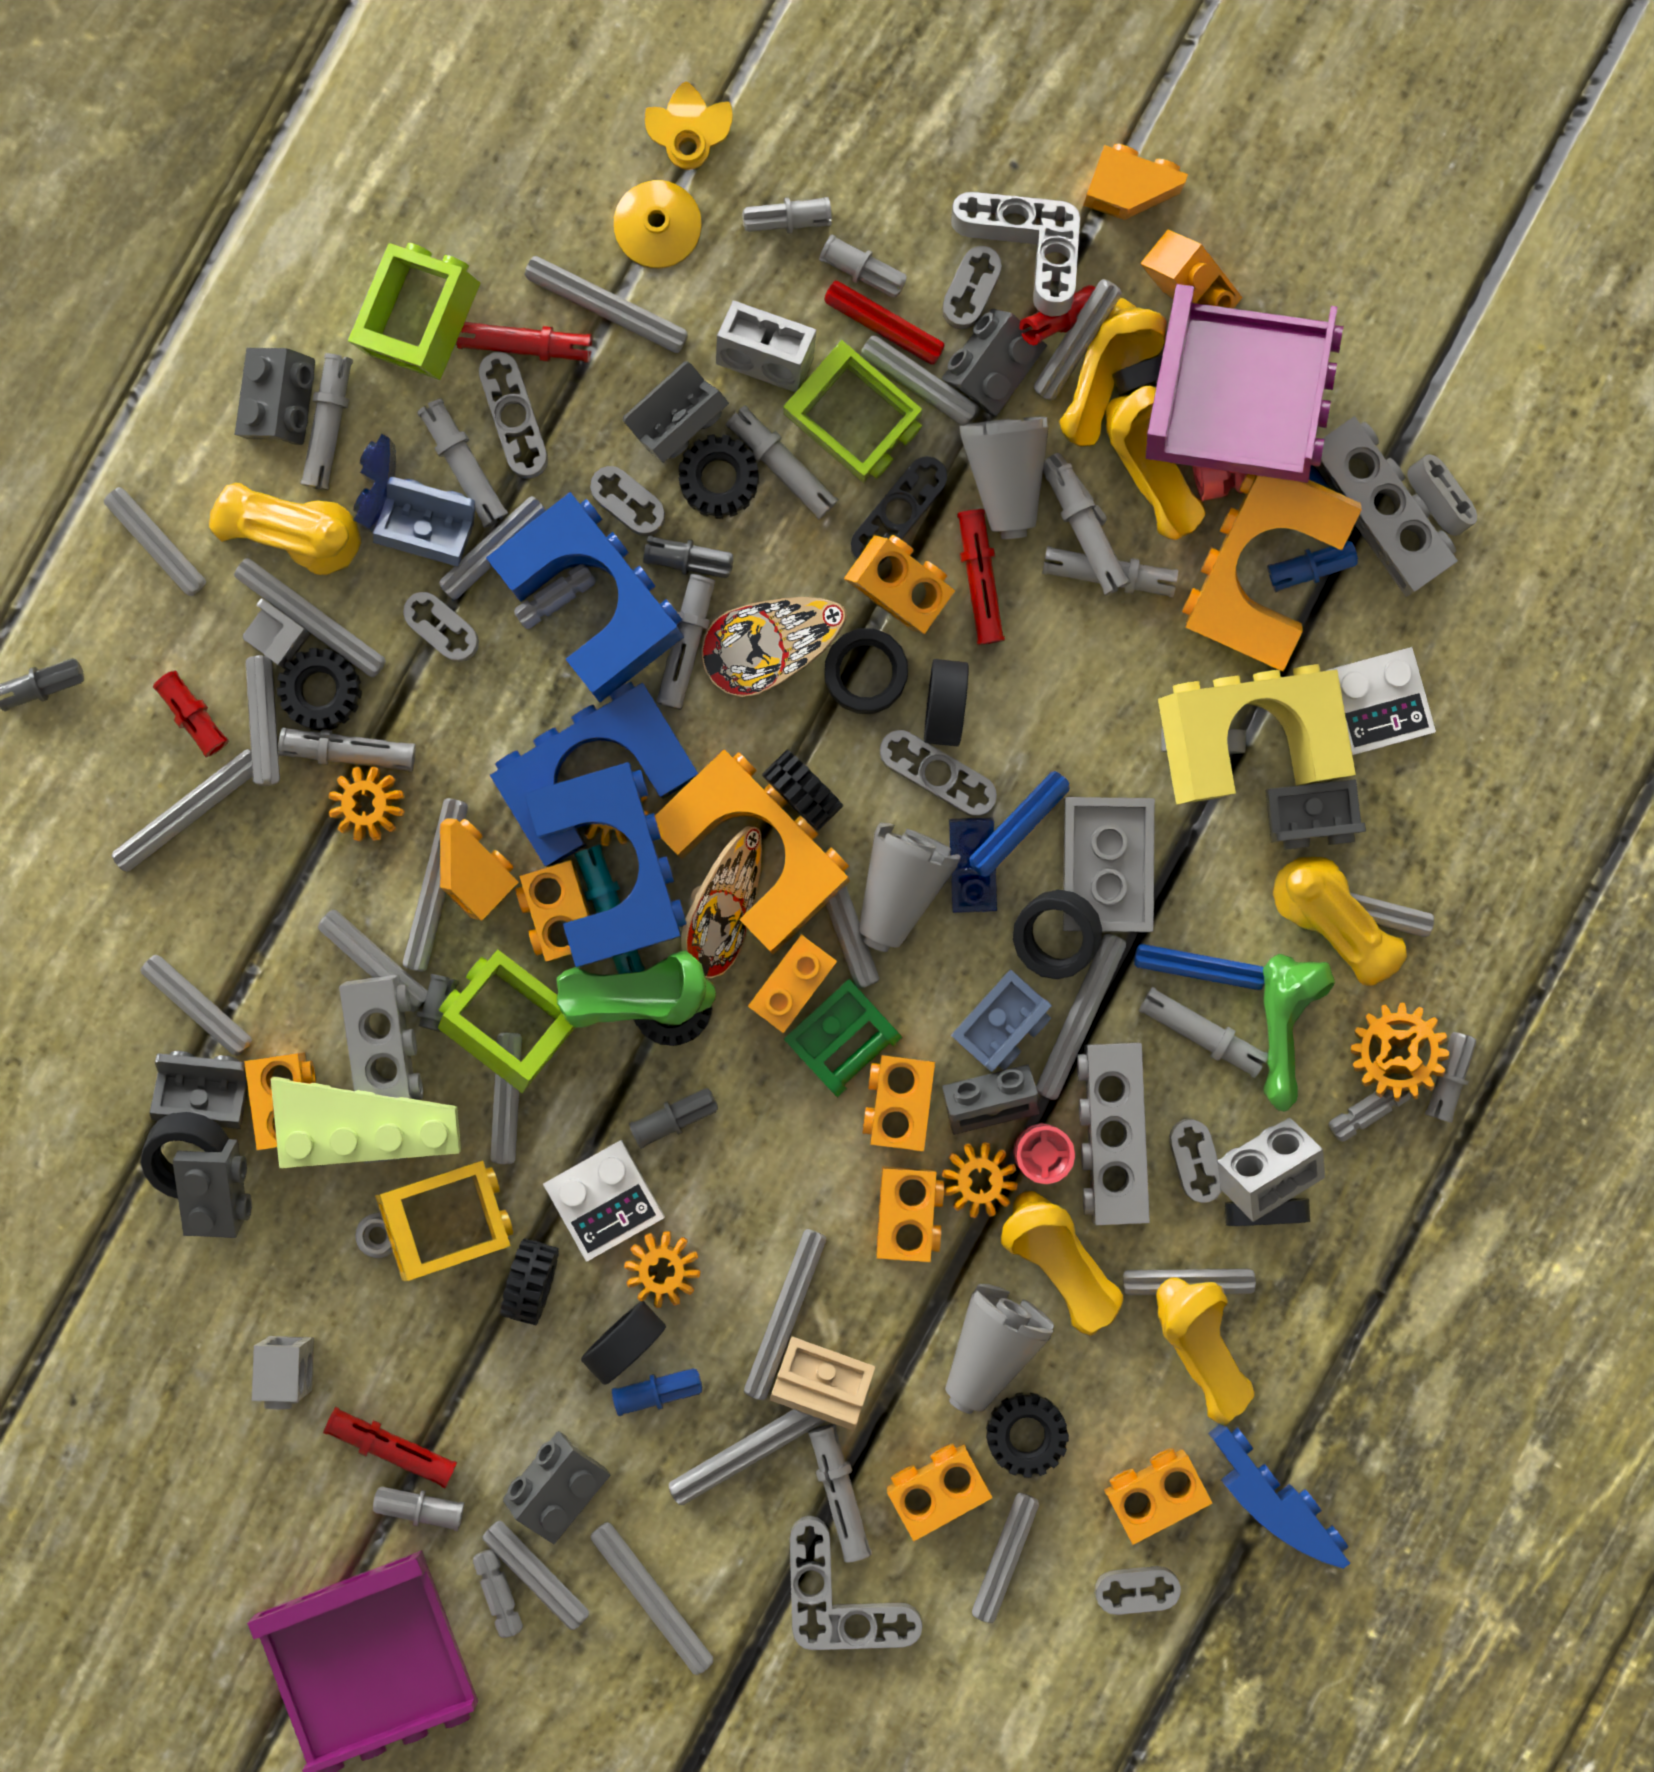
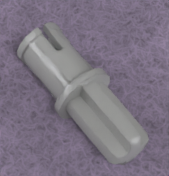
M789 197L784 198V204L746 207L742 212L743 226L745 231L748 232L786 228L789 234L793 232V229L831 226L832 224L829 197L803 201H790Z
M833 234L828 238L819 257L820 261L826 262L852 276V282L858 283L860 280L892 298H896L900 294L907 278L904 273L873 258L872 251L867 250L864 253L836 238Z
M1459 1032L1451 1034L1446 1049L1449 1051V1059L1442 1061L1441 1064L1445 1068L1444 1077H1437L1428 1108L1425 1111L1426 1115L1437 1117L1447 1122H1453V1115L1463 1084L1468 1086L1469 1081L1465 1080L1476 1046L1475 1038Z
M379 1487L374 1497L373 1511L378 1514L414 1521L413 1526L417 1527L419 1523H425L458 1531L465 1502L459 1503L426 1496V1491L421 1490L420 1494L387 1487Z

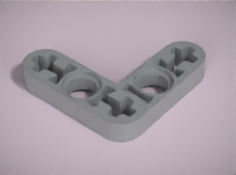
M966 192L954 200L951 225L960 235L971 238L1037 244L1033 292L1035 307L1038 311L1048 316H1061L1071 309L1076 288L1080 214L1075 206L1058 200L979 192ZM967 212H975L976 218L967 217ZM991 213H996L995 221L990 220ZM1010 213H1017L1024 216L1027 221L1021 225H1013L1008 223L1004 217ZM1035 218H1041L1040 225H1035ZM1055 221H1063L1064 227L1055 226ZM1051 252H1058L1065 255L1068 261L1064 264H1053L1045 256ZM1051 280L1059 281V297L1050 296Z
M814 1516L802 1517L794 1523L790 1533L792 1631L794 1639L800 1646L809 1650L902 1648L911 1646L919 1639L922 1632L921 1617L916 1608L910 1604L870 1603L832 1605L829 1529L823 1520ZM812 1526L814 1527L815 1534L823 1536V1540L815 1542V1559L824 1556L825 1563L810 1560L797 1564V1557L806 1559V1544L804 1541L797 1540V1535L805 1533V1527ZM810 1570L820 1573L824 1578V1587L820 1592L813 1595L804 1593L798 1584L800 1576ZM825 1601L826 1608L816 1606L817 1623L825 1625L826 1628L825 1630L818 1631L817 1638L811 1639L808 1637L807 1631L800 1630V1626H804L808 1622V1606L799 1609L798 1602L814 1605ZM883 1613V1623H894L897 1621L898 1614H906L907 1621L915 1622V1626L907 1628L905 1636H898L896 1628H883L884 1638H876L878 1627L875 1614ZM852 1615H863L870 1622V1630L862 1638H852L845 1631L844 1624L847 1618Z

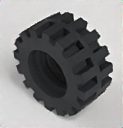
M525 1238L521 1241L506 1282L507 1285L501 1304V1316L535 1326L538 1324L554 1279L559 1248Z

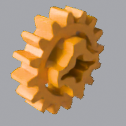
M1405 1003L1399 1004L1397 1013H1391L1386 1004L1382 1005L1381 1018L1377 1019L1368 1013L1365 1017L1369 1028L1356 1027L1355 1036L1362 1040V1043L1352 1044L1351 1053L1362 1056V1058L1353 1063L1354 1071L1366 1070L1367 1073L1362 1078V1084L1366 1087L1374 1082L1377 1083L1376 1094L1380 1098L1388 1089L1393 1091L1394 1100L1400 1102L1402 1091H1409L1414 1100L1418 1099L1419 1086L1423 1085L1426 1089L1432 1091L1434 1089V1082L1431 1076L1444 1077L1445 1068L1438 1064V1061L1448 1060L1449 1051L1438 1046L1447 1041L1446 1033L1434 1034L1433 1031L1438 1025V1020L1436 1017H1433L1426 1022L1423 1021V1008L1418 1007L1413 1014H1408ZM1403 1024L1412 1027L1408 1031L1393 1030L1391 1025ZM1375 1038L1381 1046V1054L1372 1063L1369 1051L1371 1043ZM1428 1041L1431 1054L1429 1062L1425 1066L1418 1057V1053L1425 1046L1424 1043ZM1396 1044L1397 1047L1403 1048L1408 1045L1409 1058L1404 1060L1401 1056H1397L1392 1059L1391 1046ZM1392 1073L1406 1074L1410 1079L1394 1080L1387 1077Z

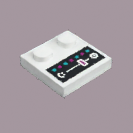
M1412 647L1329 669H1337L1352 755L1436 732Z
M623 1140L614 1143L543 1184L586 1262L665 1218Z

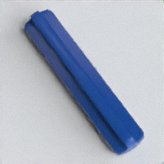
M1056 771L1050 772L971 855L969 859L970 866L981 876H989L1069 792V781Z
M1146 944L1138 945L1135 952L1134 965L1137 968L1254 990H1261L1264 986L1263 966Z

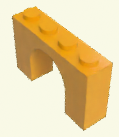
M1246 474L1239 488V491L1246 495L1238 510L1232 507L1229 509L1221 526L1220 532L1226 534L1220 550L1211 548L1202 566L1201 572L1207 575L1200 591L1192 588L1182 609V612L1188 615L1185 628L1284 671L1303 632L1302 623L1255 602L1246 594L1238 580L1236 571L1240 553L1252 538L1264 531L1275 528L1297 530L1343 550L1361 513L1362 507L1360 502L1311 480L1305 483Z
M724 749L655 815L661 839L681 859L691 852L713 829L732 818H757L767 822L778 831L785 847L783 872L777 883L739 919L774 955L840 889L850 882V879L844 873L849 865L832 847L824 852L813 841L819 834L802 816H799L794 821L782 809L788 802L771 784H768L763 789L752 778L757 770L740 752L732 757Z

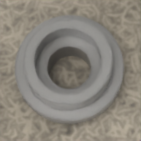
M381 1213L370 1214L363 1218L357 1226L355 1233L356 1243L359 1249L369 1257L382 1258L388 1256L393 1251L387 1232L386 1240L383 1243H376L371 1238V1231L374 1227H381L386 1232Z

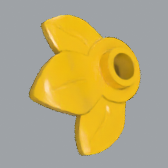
M686 81L673 93L667 109L661 107L646 108L645 128L649 137L654 142L666 148L668 158L675 166L685 170L695 169L707 160L710 147L724 141L729 134L733 118L731 103L719 102L706 107V103L700 93ZM685 142H692L697 148L693 154L685 155L680 151L681 145Z

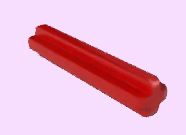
M834 281L829 286L824 297L826 304L930 365H934L939 360L945 347L942 341L839 281Z

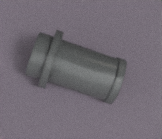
M431 974L423 1011L417 1012V1017H420V1027L442 1032L438 1029L443 1016L439 1008L449 994L456 989L459 981Z

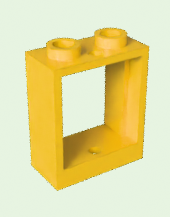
M483 1160L375 1195L402 1281H410L511 1246L508 1236L513 1235V1228L509 1215L505 1209L499 1211L494 1194L500 1192L498 1180L493 1168H485ZM472 1176L492 1239L421 1263L401 1199Z

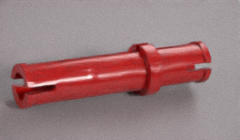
M464 322L461 333L475 334V338L458 337L456 342L458 349L539 356L540 361L550 362L552 357L589 363L592 351L573 348L574 345L592 346V334L554 332L553 327L543 326L542 330Z
M973 509L957 513L964 551L959 554L961 563L966 564L977 633V645L1005 641L992 565V558L996 556L994 548L989 546L984 515L985 509Z
M335 1406L323 1434L331 1435L359 1448L358 1453L365 1457L370 1453L436 1483L444 1489L446 1488L456 1467V1461H451L418 1444L381 1429L382 1424L375 1420L370 1424Z

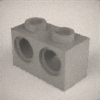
M733 300L717 334L716 364L796 392L802 386L814 359L816 329Z
M1290 1117L1276 1126L1268 1127L1259 1136L1239 1148L1230 1150L1223 1158L1217 1161L1220 1189L1252 1222L1325 1178L1323 1149Z
M269 1336L254 1345L252 1401H264V1408L291 1409L293 1403H299V1400L312 1391L314 1337Z

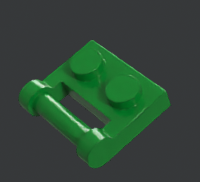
M848 979L792 1030L784 1040L838 1098L847 1090L845 1085L889 1044L894 1046L903 1037L853 982ZM870 1021L878 1031L832 1072L824 1062Z

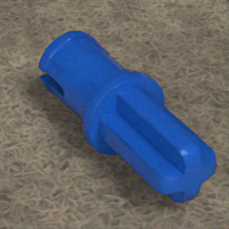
M1346 541L1343 550L1331 546L1311 553L1310 549L1304 550V555L1283 562L1269 564L1267 569L1276 593L1311 580L1314 583L1320 582L1319 577L1354 567L1358 563V556L1353 543Z
M692 1368L656 1378L655 1374L650 1375V1380L621 1388H613L612 1397L617 1415L623 1416L626 1413L657 1406L658 1410L663 1409V1404L699 1395L702 1393V1381L697 1369Z

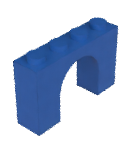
M569 492L488 555L486 559L520 602L561 571L578 566L579 564L602 569L616 580L618 604L613 618L601 632L566 658V661L600 703L611 695L614 690L621 687L684 638L677 627L682 618L667 599L659 604L650 593L656 586L640 565L634 570L630 568L623 559L629 552L613 532L606 537L599 529L597 524L603 519L587 499L579 503L572 493Z
M632 681L622 685L609 695L612 701L598 710L594 704L584 708L571 717L574 724L560 733L556 727L552 728L533 740L536 747L522 756L518 750L514 751L495 763L498 770L490 774V777L545 867L556 865L587 845L576 828L542 839L538 838L524 793L558 783L559 772L564 761L580 746L595 741H608L625 747L637 758L662 800L686 786L698 774L643 682L636 687Z
M627 762L524 793L538 838L542 839L586 825L601 824L613 827L624 833L632 842L637 853L639 863L638 878L632 892L622 903L607 911L563 923L575 967L580 968L681 937L679 927L687 924L680 899L671 901L666 884L674 882L667 856L658 858L654 841L661 839V834L654 813L646 815L641 798L649 795L641 770L633 772L630 763Z

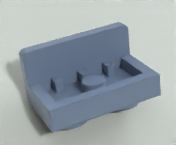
M390 477L387 483V499L373 532V543L459 567L474 526L475 501L455 491L445 492L424 486L413 479L403 480Z
M1010 969L950 1036L989 1071L992 1072L997 1066L1005 1070L1021 1053V1050L1016 1046L1027 1033L1034 1038L1050 1021L1051 1017L1046 1012L1052 1005Z

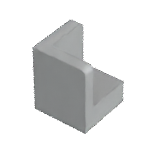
M261 598L257 603L261 611L243 634V639L277 665L286 669L283 665L288 660L292 661L295 657L294 654L300 650L311 633Z

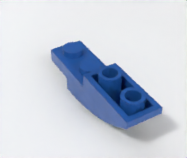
M1220 1424L1208 1433L1234 1468L1221 1481L1238 1502L1261 1525L1293 1548L1321 1562L1342 1569L1350 1564L1342 1553L1349 1546L1333 1525L1325 1530L1316 1518V1515L1322 1510L1306 1489L1298 1493L1289 1484L1276 1494L1274 1490L1281 1486L1265 1464L1259 1468L1255 1466L1247 1455L1253 1450V1447L1238 1427L1230 1432L1226 1426Z

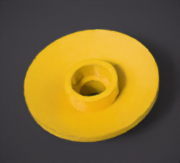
M652 180L633 187L623 196L615 211L614 233L620 248L632 261L644 267L667 268L682 262L693 252L701 235V215L695 200L685 189L672 182ZM653 214L663 215L665 222L662 226L653 227L648 223L649 218Z

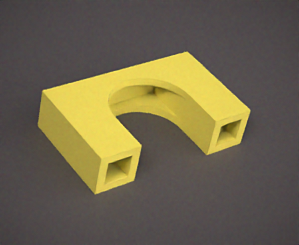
M1319 664L1294 668V676L1281 677L1280 670H1271L1253 674L1254 681L1241 683L1240 676L1237 675L1213 680L1214 687L1200 689L1199 681L1172 686L1174 693L1159 698L1158 703L1176 805L1236 794L1227 737L1233 717L1245 704L1259 706L1269 711L1282 725L1288 739L1296 786L1333 781L1356 775L1337 669L1320 672Z

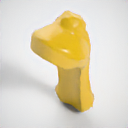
M1124 298L1118 300L1087 348L1073 402L1059 420L1061 430L1068 441L1077 446L1096 444L1101 434L1102 419L1115 383L1112 375L1121 369L1158 355L1165 344L1167 322L1160 313L1138 308Z
M1144 386L1137 389L1131 395L1118 396L1109 402L1105 413L1107 421L1106 430L1111 445L1130 473L1138 489L1149 503L1153 505L1158 534L1168 539L1177 540L1195 531L1203 521L1206 512L1202 501L1192 493L1176 463L1145 459L1147 433L1156 387Z
M235 482L225 486L210 511L209 528L221 542L235 538H248L257 543L284 549L295 563L306 567L310 572L317 575H329L347 568L361 545V535L357 521L343 506L334 502L311 501L299 504L284 501L267 494L252 491L243 484Z
M1299 857L1278 872L1273 889L1278 912L1297 926L1322 934L1353 969L1358 981L1362 985H1376L1399 971L1407 958L1406 945L1403 938L1394 937L1379 929L1374 918L1350 895L1346 877L1332 860L1326 857Z
M1036 1191L1020 1193L1013 1202L1012 1215L1003 1225L1001 1234L1002 1246L1013 1255L1017 1254L1023 1259L1037 1264L1064 1298L1069 1309L1071 1326L1080 1333L1092 1336L1102 1327L1108 1326L1114 1321L1122 1308L1123 1294L1114 1283L1106 1278L1096 1262L1084 1249L1075 1234L1073 1220L1065 1209L1052 1204Z
M1169 1278L1160 1285L1156 1292L1158 1318L1162 1325L1163 1336L1173 1345L1190 1376L1202 1388L1208 1418L1218 1424L1227 1426L1235 1416H1239L1245 1411L1255 1396L1251 1381L1239 1370L1221 1337L1220 1326L1224 1307L1228 1304L1227 1297L1222 1286L1215 1282L1188 1284L1180 1278Z

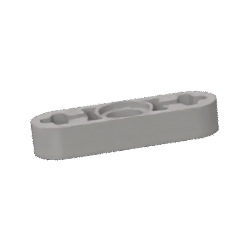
M503 352L491 353L482 360L479 367V377L507 462L512 471L521 478L532 479L538 477L547 467L548 454L520 369L514 358ZM501 363L504 369H512V372L506 375L509 390L513 392L519 388L520 394H507L495 402L493 397L495 395L501 396L502 392L497 380H488V376L494 373L493 366ZM510 404H519L526 410V419L518 427H508L501 420L503 409ZM533 429L534 435L525 436L531 452L539 451L540 456L533 459V467L526 468L523 462L516 463L515 460L521 456V449L517 439L508 443L507 438L523 436Z
M896 730L887 734L882 740L880 757L886 767L970 816H981L989 812L994 806L997 794L995 786L989 779L932 745L925 743L917 736L908 731ZM902 739L908 741L907 750L916 757H919L920 749L930 753L922 760L917 775L908 771L914 765L913 762L906 758H901L896 763L890 759L892 751L887 748L890 742L898 744ZM942 761L949 766L951 777L945 785L934 786L927 781L925 769L929 763ZM959 771L968 776L962 782L965 786L974 789L980 784L985 787L983 795L988 799L986 805L978 803L972 808L967 805L968 795L962 791L957 790L955 798L946 793L956 783Z

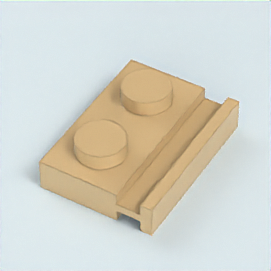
M791 1336L769 1400L854 1431L875 1366Z

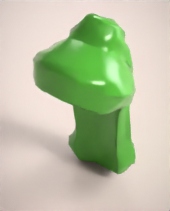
M686 950L669 955L668 958L657 962L645 971L602 975L573 967L557 977V1004L565 1020L570 1025L580 1028L597 1022H615L631 1019H654L668 1025H679L689 1020L694 1014L710 1008L716 998L715 987L704 976L702 964Z
M1277 954L1263 968L1265 984L1263 1002L1269 1041L1267 1060L1269 1072L1264 1085V1094L1278 1111L1285 1112L1292 1107L1298 1097V1086L1295 1078L1294 1024L1312 1001L1321 999L1330 992L1335 984V979L1328 962H1296L1292 957Z

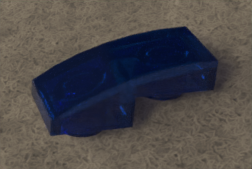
M381 434L377 443L371 441L367 445L360 458L359 464L363 466L360 473L366 480L373 483L371 490L363 489L353 507V511L357 513L353 520L372 534L387 499V483L390 477H395L396 470L395 444L389 437Z
M993 817L949 819L950 856L955 854L961 856L957 868L951 875L953 913L997 911L996 869L989 876L983 877L970 866L969 861L971 855L994 832Z

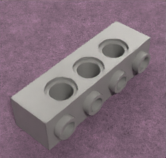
M1354 416L1322 438L1325 440L1321 464L1314 467L1331 490L1361 503L1362 510L1355 526L1406 597L1458 562L1453 555L1456 552V548L1452 540L1444 531L1440 530L1437 532L1428 520L1430 511L1427 505L1417 494L1411 496L1402 483L1405 479L1402 470L1393 459L1388 458L1386 460L1376 447L1379 444V440L1373 429L1366 422L1360 424ZM1358 458L1367 464L1369 469L1367 478L1358 479L1350 473L1348 469L1350 459ZM1384 494L1392 499L1394 503L1392 515H1383L1376 510L1374 505L1376 495ZM1403 530H1410L1418 536L1420 540L1418 551H1408L1401 545L1400 534Z
M392 975L346 981L340 985L339 989L354 1091L372 1092L375 1095L394 1098L423 1099L420 1073H413L411 1056L417 1054L416 1036L414 1029H407L405 1012L411 1009L407 984L400 985V976ZM372 1013H382L388 1017L391 1023L389 1034L379 1035L371 1029L369 1021ZM387 1057L395 1062L397 1066L395 1078L387 1079L379 1075L376 1070L378 1058ZM376 1160V1161H364V1162H365V1163H373V1162L388 1161V1160Z
M1142 1043L1084 1045L1085 1054H1077L1078 1081H1086L1087 1099H1079L1080 1126L1088 1125V1143L1081 1144L1082 1170H1090V1188H1083L1084 1215H1092V1223L1095 1225L1150 1223ZM1107 1076L1117 1077L1122 1085V1092L1114 1101H1105L1099 1094V1084ZM1109 1121H1118L1124 1129L1123 1139L1114 1146L1105 1145L1100 1136L1102 1127ZM1111 1166H1121L1126 1174L1124 1185L1117 1190L1106 1189L1102 1181L1105 1170Z

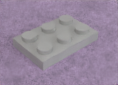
M1064 798L1063 890L1075 892L1088 900L1098 913L1102 929L1105 932H1153L1155 798ZM1063 912V931H1081L1074 918Z

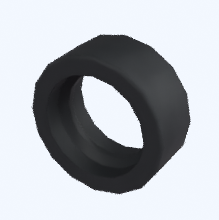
M858 628L843 634L831 646L825 660V683L831 697L842 708L857 714H875L889 708L901 696L908 679V661L902 646L891 635L875 628ZM859 646H873L881 649L888 656L892 665V678L888 687L882 693L873 697H859L852 694L843 685L840 677V665L844 656L851 649Z
M933 660L925 718V743L956 747L960 745L968 689L969 665L967 662Z
M1057 889L1040 894L1021 911L1014 923L1013 943L1018 957L1029 970L1041 977L1058 980L1074 976L1091 962L1101 946L1103 929L1098 913L1088 900L1075 892ZM1053 909L1063 911L1073 917L1080 926L1083 935L1082 945L1079 951L1072 957L1066 959L1053 958L1043 952L1035 942L1033 924L1043 912Z
M192 1112L171 1113L159 1119L148 1134L140 1160L143 1174L155 1189L169 1197L178 1199L174 1167L162 1154L161 1146L171 1141H184L195 1144L205 1152H222L229 1137L219 1124L204 1115Z
M641 1301L612 1325L582 1356L581 1361L603 1385L609 1384L664 1332L666 1325L644 1301Z

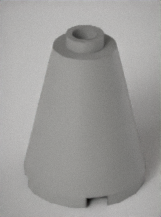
M1025 417L1024 421L1003 419L959 426L960 436L991 531H1000L1001 539L1027 537V529L1036 526L1049 430L1048 417Z
M879 823L874 833L859 924V932L865 936L863 942L883 952H888L890 947L899 948L957 868L961 857L959 854L949 856L951 848L916 831L906 829L905 834L902 836L892 833L895 825L890 823Z
M979 1284L971 1295L945 1387L946 1392L950 1396L949 1402L955 1408L967 1414H972L974 1410L984 1411L1051 1339V1335L1054 1332L1052 1330L1054 1328L1053 1322L1033 1304L1024 1299L1020 1305L1008 1300L1009 1291L990 1284Z

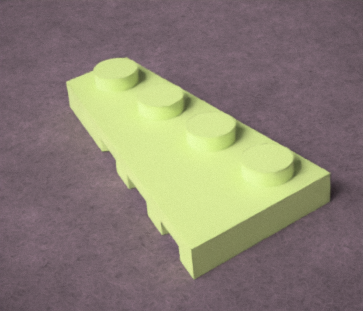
M271 1078L279 1168L448 1155L461 1152L457 1106L403 1097L381 1096L360 1090H344L317 1083L307 1084L290 1081V1079Z

